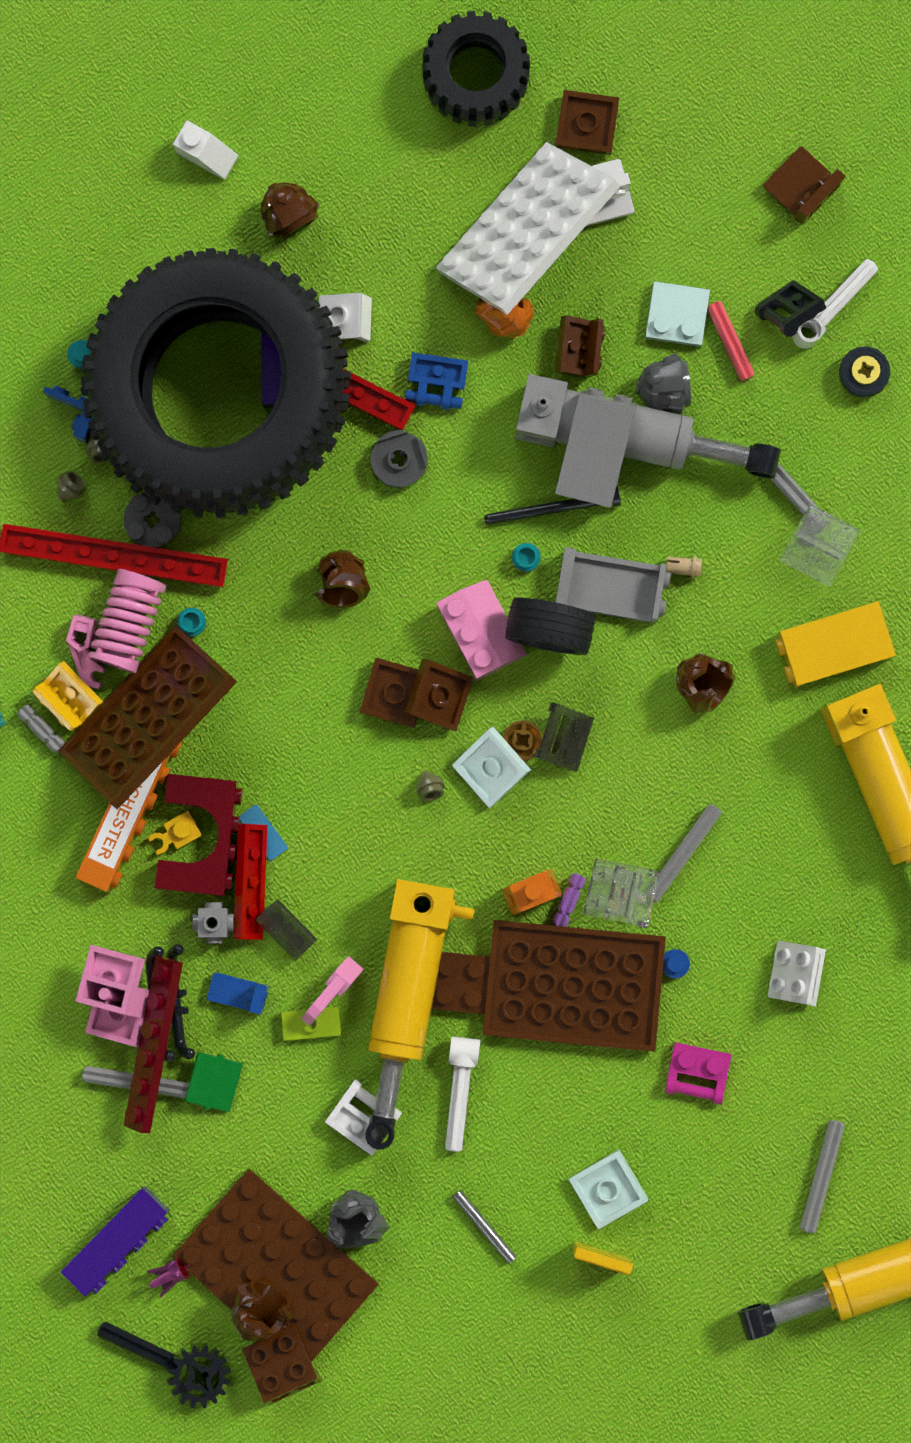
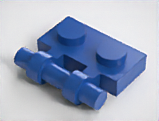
M412 352L408 382L417 383L419 386L418 391L407 390L405 400L415 402L416 406L424 407L425 404L441 406L443 410H450V408L461 409L463 398L452 397L453 389L464 390L468 360ZM428 385L444 387L443 395L427 393Z

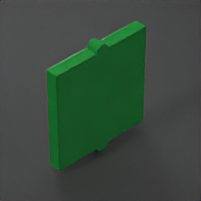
M197 1051L184 1101L202 1105L207 1110L211 1107L230 1112L243 1063L226 1059L221 1054L214 1056Z

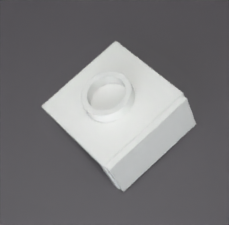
M361 293L319 296V308L327 305L332 313L329 316L333 323L331 327L338 326L341 330L342 335L338 336L340 339H358L362 342L370 341L371 297Z

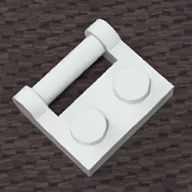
M355 1079L325 1123L372 1156L377 1149L372 1148L365 1138L370 1117L349 1102L355 1096L375 1110V1101L378 1100H376L377 1098L362 1088V1083ZM395 1108L394 1119L397 1121L402 1112ZM377 1126L372 1131V1137L377 1142H382L388 1134L387 1129L382 1126Z

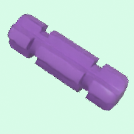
M577 873L571 875L568 882L570 885L566 887L558 906L559 911L555 913L552 920L555 926L567 927L570 920L568 917L573 913L581 894L579 891L583 889L586 882L584 876Z

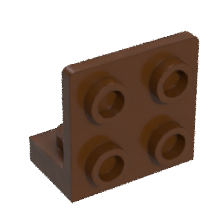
M800 146L764 183L763 188L804 225L842 185L846 176L838 168L832 174L804 147Z
M295 1325L277 1332L267 1341L259 1340L244 1347L242 1350L265 1404H274L322 1381L318 1370L311 1363Z

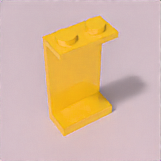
M879 601L780 631L777 634L779 639L775 640L779 656L784 655L787 666L783 667L788 683H793L794 688L871 663L892 659L896 656Z

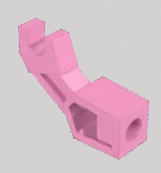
M79 614L73 615L66 642L69 644L79 677L89 687L101 689L103 682L96 681L93 678V674L95 671L104 673L106 667L98 661L87 657V654L90 652L89 648L92 647L91 643L96 637L95 632L99 620ZM78 631L87 633L86 640L84 641L85 646L76 640Z
M348 956L325 983L328 987L301 1019L310 1026L337 994L341 997L364 969Z

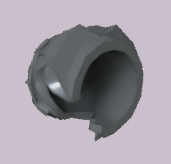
M674 353L663 358L662 361L648 365L640 375L638 383H636L637 395L640 396L641 400L649 408L682 415L685 409L691 406V388L687 362L682 361Z
M349 1190L331 1208L327 1240L335 1243L337 1248L366 1246L381 1241L382 1236L390 1227L384 1216L381 1215L379 1207L372 1197L362 1192H357V1190Z

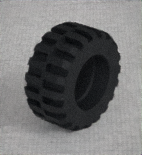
M467 11V17L461 18L460 14L451 16L450 23L447 24L443 21L438 26V32L430 35L428 46L424 48L423 84L432 105H437L439 112L444 117L449 114L452 116V121L458 124L462 120L468 121V126L477 127V122L484 121L485 126L493 124V119L497 117L499 120L506 118L510 109L514 111L519 106L521 97L525 96L529 82L530 57L527 54L525 40L519 38V31L515 26L510 28L507 26L506 19L500 16L495 20L490 12L484 11L483 16H476L475 11ZM471 47H481L492 51L502 62L503 72L500 80L494 86L482 91H470L458 86L452 80L449 72L450 62L457 53Z

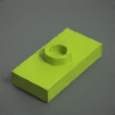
M339 1007L325 1008L310 1026L301 1019L307 1010L281 1012L284 1041L341 1036Z

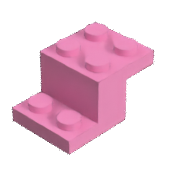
M90 945L76 997V1002L92 1006L85 1033L139 1047L141 1028L149 995L148 989L138 987L145 959Z

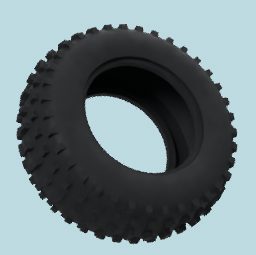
M207 248L206 254L204 251H198L196 256L192 250L185 251L183 255L175 256L176 261H173L168 256L163 258V261L155 264L156 269L152 270L150 266L144 268L137 275L138 280L135 283L131 279L125 282V286L120 290L122 295L119 298L115 295L110 298L106 307L109 310L107 315L99 314L95 325L99 330L97 335L91 333L89 335L86 347L91 350L90 355H84L82 372L87 373V377L81 378V386H83L81 387V393L84 396H88V399L83 400V411L86 419H93L88 422L90 430H93L89 433L92 439H100L97 442L100 450H103L100 454L105 461L111 459L110 464L116 468L114 471L116 476L122 478L126 475L125 479L132 484L130 488L137 494L144 489V493L151 496L150 502L158 505L161 500H164L165 503L172 504V512L179 514L182 507L193 509L194 516L197 518H202L203 511L210 513L215 511L217 518H226V511L227 513H233L235 510H237L239 515H248V509L256 508L255 505H258L260 509H265L271 506L270 502L275 501L276 496H279L281 500L291 496L290 491L294 489L293 485L297 483L301 487L310 480L308 477L310 475L309 471L311 469L318 471L325 463L322 457L324 451L331 453L335 447L337 440L332 436L334 432L340 433L342 426L345 425L346 420L340 416L341 411H347L350 401V395L343 393L345 389H349L348 380H351L350 371H343V368L348 366L346 360L348 352L346 347L339 348L342 342L338 336L342 335L338 326L331 327L333 323L329 316L332 313L327 305L319 308L320 304L317 300H314L318 295L313 288L305 291L302 286L298 285L301 278L295 273L287 277L280 271L281 265L276 261L267 266V263L260 261V255L252 253L248 259L247 255H238V250L229 249V253L226 255V251H218L216 253L215 248ZM232 321L251 326L263 332L274 342L281 363L280 391L267 419L247 437L221 447L204 448L190 446L168 436L157 419L152 399L154 374L167 348L186 331L205 323Z

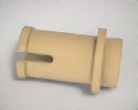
M668 556L667 572L678 575H691L693 579H695V576H701L702 559H697V556H694L693 559Z

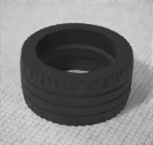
M520 597L513 598L508 615L509 619L507 620L505 634L507 640L553 652L573 655L588 654L595 625L594 613L551 601Z

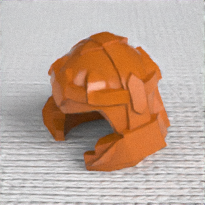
M480 298L476 301L477 308L474 310L475 314L489 326V330L495 336H510V338L524 335L530 326V321L534 314L532 304L529 300L526 301L525 298L521 299L508 315Z

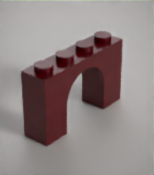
M168 774L165 803L194 806L207 810L214 817L218 825L219 838L213 852L201 861L185 863L158 860L156 889L226 896V890H232L233 874L229 873L230 862H235L236 845H232L233 833L238 834V824L240 822V817L235 816L236 805H241L243 788H238L239 782Z

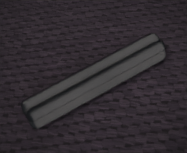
M103 1322L97 1332L98 1337L165 1369L175 1367L176 1365L172 1357H178L177 1355L108 1322Z

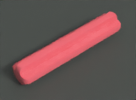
M717 301L710 304L707 310L739 379L745 381L754 376L753 368L722 302Z

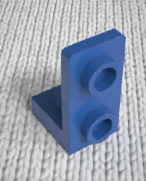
M54 385L53 389L45 387L43 390L47 397L80 411L84 410L83 400L88 399L80 396L79 400L69 396V391ZM83 411L82 415L78 414L76 416L72 430L75 431L73 435L77 440L87 444L91 436L89 432L93 431L90 430L88 422L93 419H86Z
M215 972L212 976L207 999L261 1015L263 1014L270 986Z

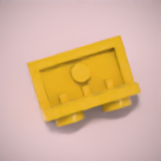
M65 661L59 663L44 682L32 690L39 702L47 707L57 717L59 723L69 731L80 727L103 703L96 693Z

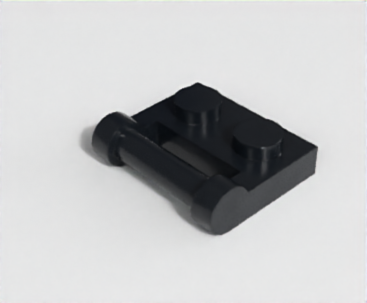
M793 280L757 304L755 315L779 327L780 332L785 336L792 337L797 333L800 325L815 318L818 313L826 309V305L821 297ZM780 307L789 313L790 316L784 318L774 310Z

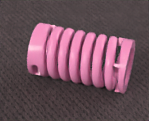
M118 569L116 578L113 581L115 587L110 590L112 597L106 601L109 608L103 610L102 613L105 618L100 619L99 626L101 628L95 632L96 637L100 640H94L91 643L92 648L97 651L89 652L87 657L136 674L139 661L135 659V656L141 657L143 651L130 644L144 647L147 641L132 633L147 637L150 635V630L136 623L147 626L154 624L152 618L138 612L151 616L157 615L158 611L156 608L142 602L156 606L160 605L161 599L157 597V594H163L167 586L138 573Z

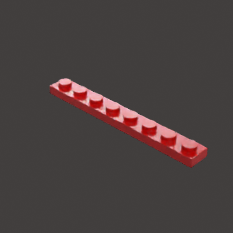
M3 524L0 538V553L112 571L124 569L144 576L220 588L225 586L229 562L226 558Z

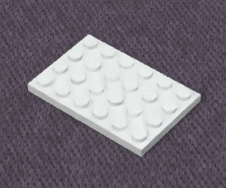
M546 142L443 258L436 269L441 275L508 315L620 188V185L616 179Z

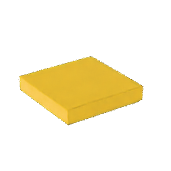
M579 1242L574 1243L572 1253L575 1259L626 1275L631 1274L633 1263L630 1258Z

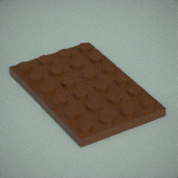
M175 625L139 664L136 674L130 673L58 751L118 810L223 696L229 692L237 681Z
M494 920L483 1035L655 1052L666 936Z
M250 1168L172 1256L175 1260L180 1258L184 1265L191 1264L186 1269L231 1310L235 1306L238 1285L250 1283L252 1280H260L280 1289L291 1301L290 1307L294 1317L285 1326L283 1325L279 1331L295 1325L311 1362L379 1285L371 1275L343 1250L337 1248L335 1243L327 1240L325 1234Z

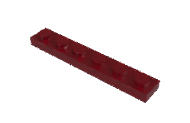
M156 956L152 970V979L123 1125L139 1133L151 1132L183 965L182 962L164 956Z

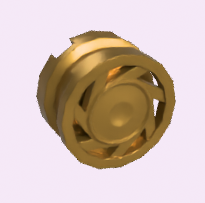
M525 720L510 724L503 735L504 740L523 761H529L540 752L543 743L539 728L532 722Z

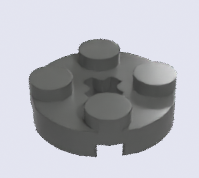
M402 430L388 432L379 438L371 453V466L375 476L384 485L394 488H406L418 482L425 474L428 463L427 451L419 438ZM400 452L401 456H407L408 459L404 461V466L398 467L397 464H392L391 460L395 458L394 453Z
M146 493L134 496L124 512V527L129 537L138 545L162 548L170 543L172 539L174 540L181 528V514L171 511L172 504L161 500L158 505L150 502L151 496ZM151 513H156V517L160 518V523H155L154 528H150L149 523L145 521V517H149Z

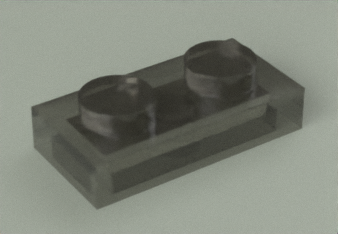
M278 899L256 919L266 932L295 961L318 940Z

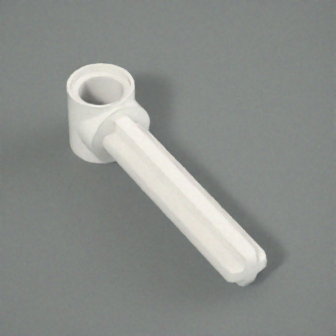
M869 259L864 260L826 300V309L818 313L815 318L806 321L798 327L797 333L792 336L794 343L798 347L808 349L815 345L827 331L825 326L878 271L876 264ZM801 328H810L814 333V338L804 337L801 333Z
M451 1037L449 1062L451 1065H454L445 1143V1148L449 1151L459 1152L463 1147L471 1067L478 1065L479 1039Z

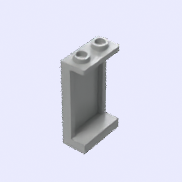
M588 387L587 391L581 390L555 494L611 508L637 404L632 403L631 397L616 394L615 398L603 396L604 391Z
M565 547L556 603L581 608L595 614L656 624L658 617H664L666 600H661L663 589H668L671 573L666 572V564L654 565L576 552V549Z

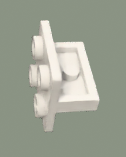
M616 159L593 165L592 167L616 179L620 188L586 226L633 214L634 206L629 192L631 183L628 173H624L621 160Z
M778 941L768 997L816 1006L826 949Z

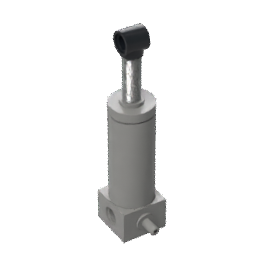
M529 374L515 439L548 447H554L555 442L567 444L580 392L568 390V382ZM637 405L624 457L682 470L685 458L689 459L690 455H696L701 458H710V460L712 458V460L743 466L745 467L744 470H747L749 474L769 479L775 478L781 449L760 443L746 447L695 436V431L692 430L693 417L681 416Z

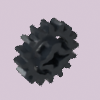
M194 1343L191 1344V1351L189 1352L181 1348L183 1356L181 1358L173 1356L172 1360L176 1365L175 1367L167 1368V1371L173 1375V1377L167 1379L168 1385H176L171 1390L173 1396L181 1394L179 1402L184 1404L189 1400L191 1408H195L197 1402H200L202 1407L206 1408L207 1400L209 1399L216 1404V1395L218 1393L220 1395L226 1394L222 1386L229 1385L231 1382L227 1377H224L225 1374L231 1372L228 1366H222L227 1361L225 1356L217 1358L219 1353L217 1348H213L208 1352V1345L206 1343H203L201 1350H198ZM205 1357L210 1359V1361L199 1362L195 1361L194 1358ZM186 1365L185 1376L180 1380V1372L183 1366ZM192 1366H195L197 1370L203 1373L205 1385L195 1378ZM218 1371L217 1381L215 1385L212 1387V1377L215 1374H217ZM195 1389L203 1391V1394H191L189 1392Z

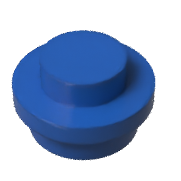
M673 949L664 954L663 972L667 976L680 978L688 972L690 960L685 952Z

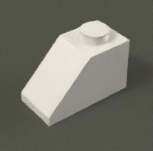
M188 120L173 143L176 154L223 180L226 179L239 157L237 153L214 135Z

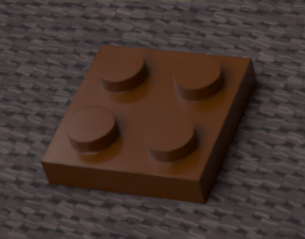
M563 90L555 147L611 155L619 97Z
M375 657L360 713L415 729L418 718L405 714V710L418 669Z
M422 659L405 714L450 731H457L474 677L431 660Z
M442 952L431 1009L485 1014L490 957Z

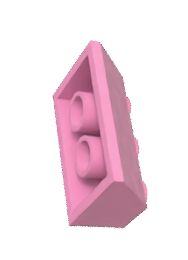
M487 580L461 589L436 603L442 618L476 681L527 655L522 644L505 638L508 618Z

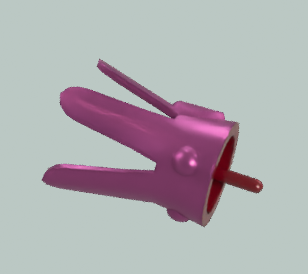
M177 1258L165 1266L147 1270L146 1272L149 1274L161 1275L150 1283V1287L156 1288L163 1284V1291L159 1295L161 1298L177 1283L189 1279V1272L186 1268L190 1267L191 1264L184 1265L183 1261Z

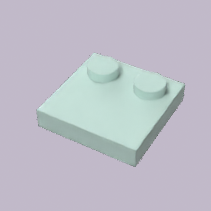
M654 281L645 339L701 347L710 290Z
M494 727L483 734L452 765L489 808L494 806L531 770Z
M619 1149L569 1178L570 1183L598 1230L649 1200Z

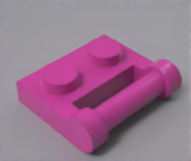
M674 1042L665 1094L673 1095L675 1092L713 1100V1104L722 1105L732 1054ZM683 1073L716 1080L715 1089L676 1081L677 1074Z

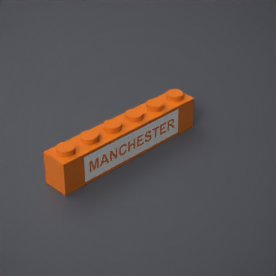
M182 742L118 810L109 803L75 878L106 892H110L112 888L117 889L123 877V873L119 871L124 861L128 863L134 853L135 847L131 846L136 835L139 837L142 835L147 823L146 820H143L148 809L153 810L159 797L155 792L159 783L164 784L171 770L167 767L171 757H177L182 747Z

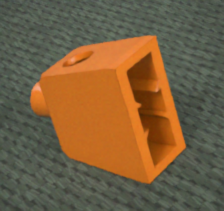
M552 869L502 889L512 916L563 895Z

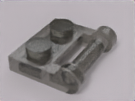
M551 702L548 709L550 716L540 747L536 749L534 758L577 772L594 718ZM561 716H563L562 721H561V724H560V727H559V731H558V734H557V737H556V740H555V743H554V746H553L552 753H550V750H551V747H552V744H553V741H554V737H555V734H556V731H557V728H558V725H559V722H560V718H561Z

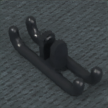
M180 944L171 946L167 951L166 957L177 961V957L184 952L183 946ZM160 946L150 949L146 956L145 969L148 990L150 989L155 958L164 954V950ZM178 986L172 1017L174 1045L182 1058L192 1059L195 1056V1050L188 1048L186 1045L182 1014H189L188 1007L181 1006V998L187 995L186 989L180 990ZM166 1049L164 1061L172 1062L175 1059V1053Z

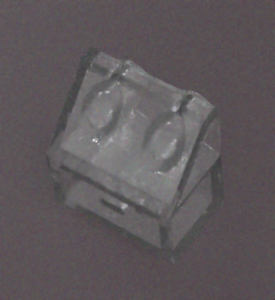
M810 504L786 546L780 561L830 587L861 530Z
M595 858L583 914L648 928L660 872L635 865Z

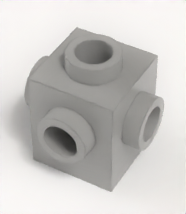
M205 903V908H198V914H193V932H198L199 938H205V943H222V937H230V932L234 931V914H230V909L222 908V903ZM211 917L216 918L218 921L217 926L213 929L207 925V921Z

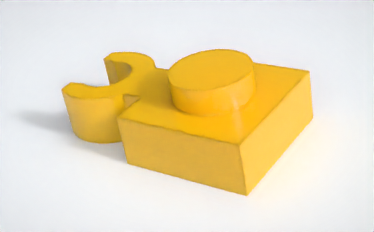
M188 810L163 824L167 832L164 834L154 833L148 840L152 842L159 838L163 841L162 848L155 851L157 855H162L168 851L172 843H174L178 850L203 835Z

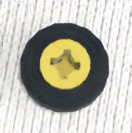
M869 346L857 347L849 351L842 359L839 368L840 381L844 389L850 394L861 398L872 397L880 393L888 384L890 364L885 355L878 349Z

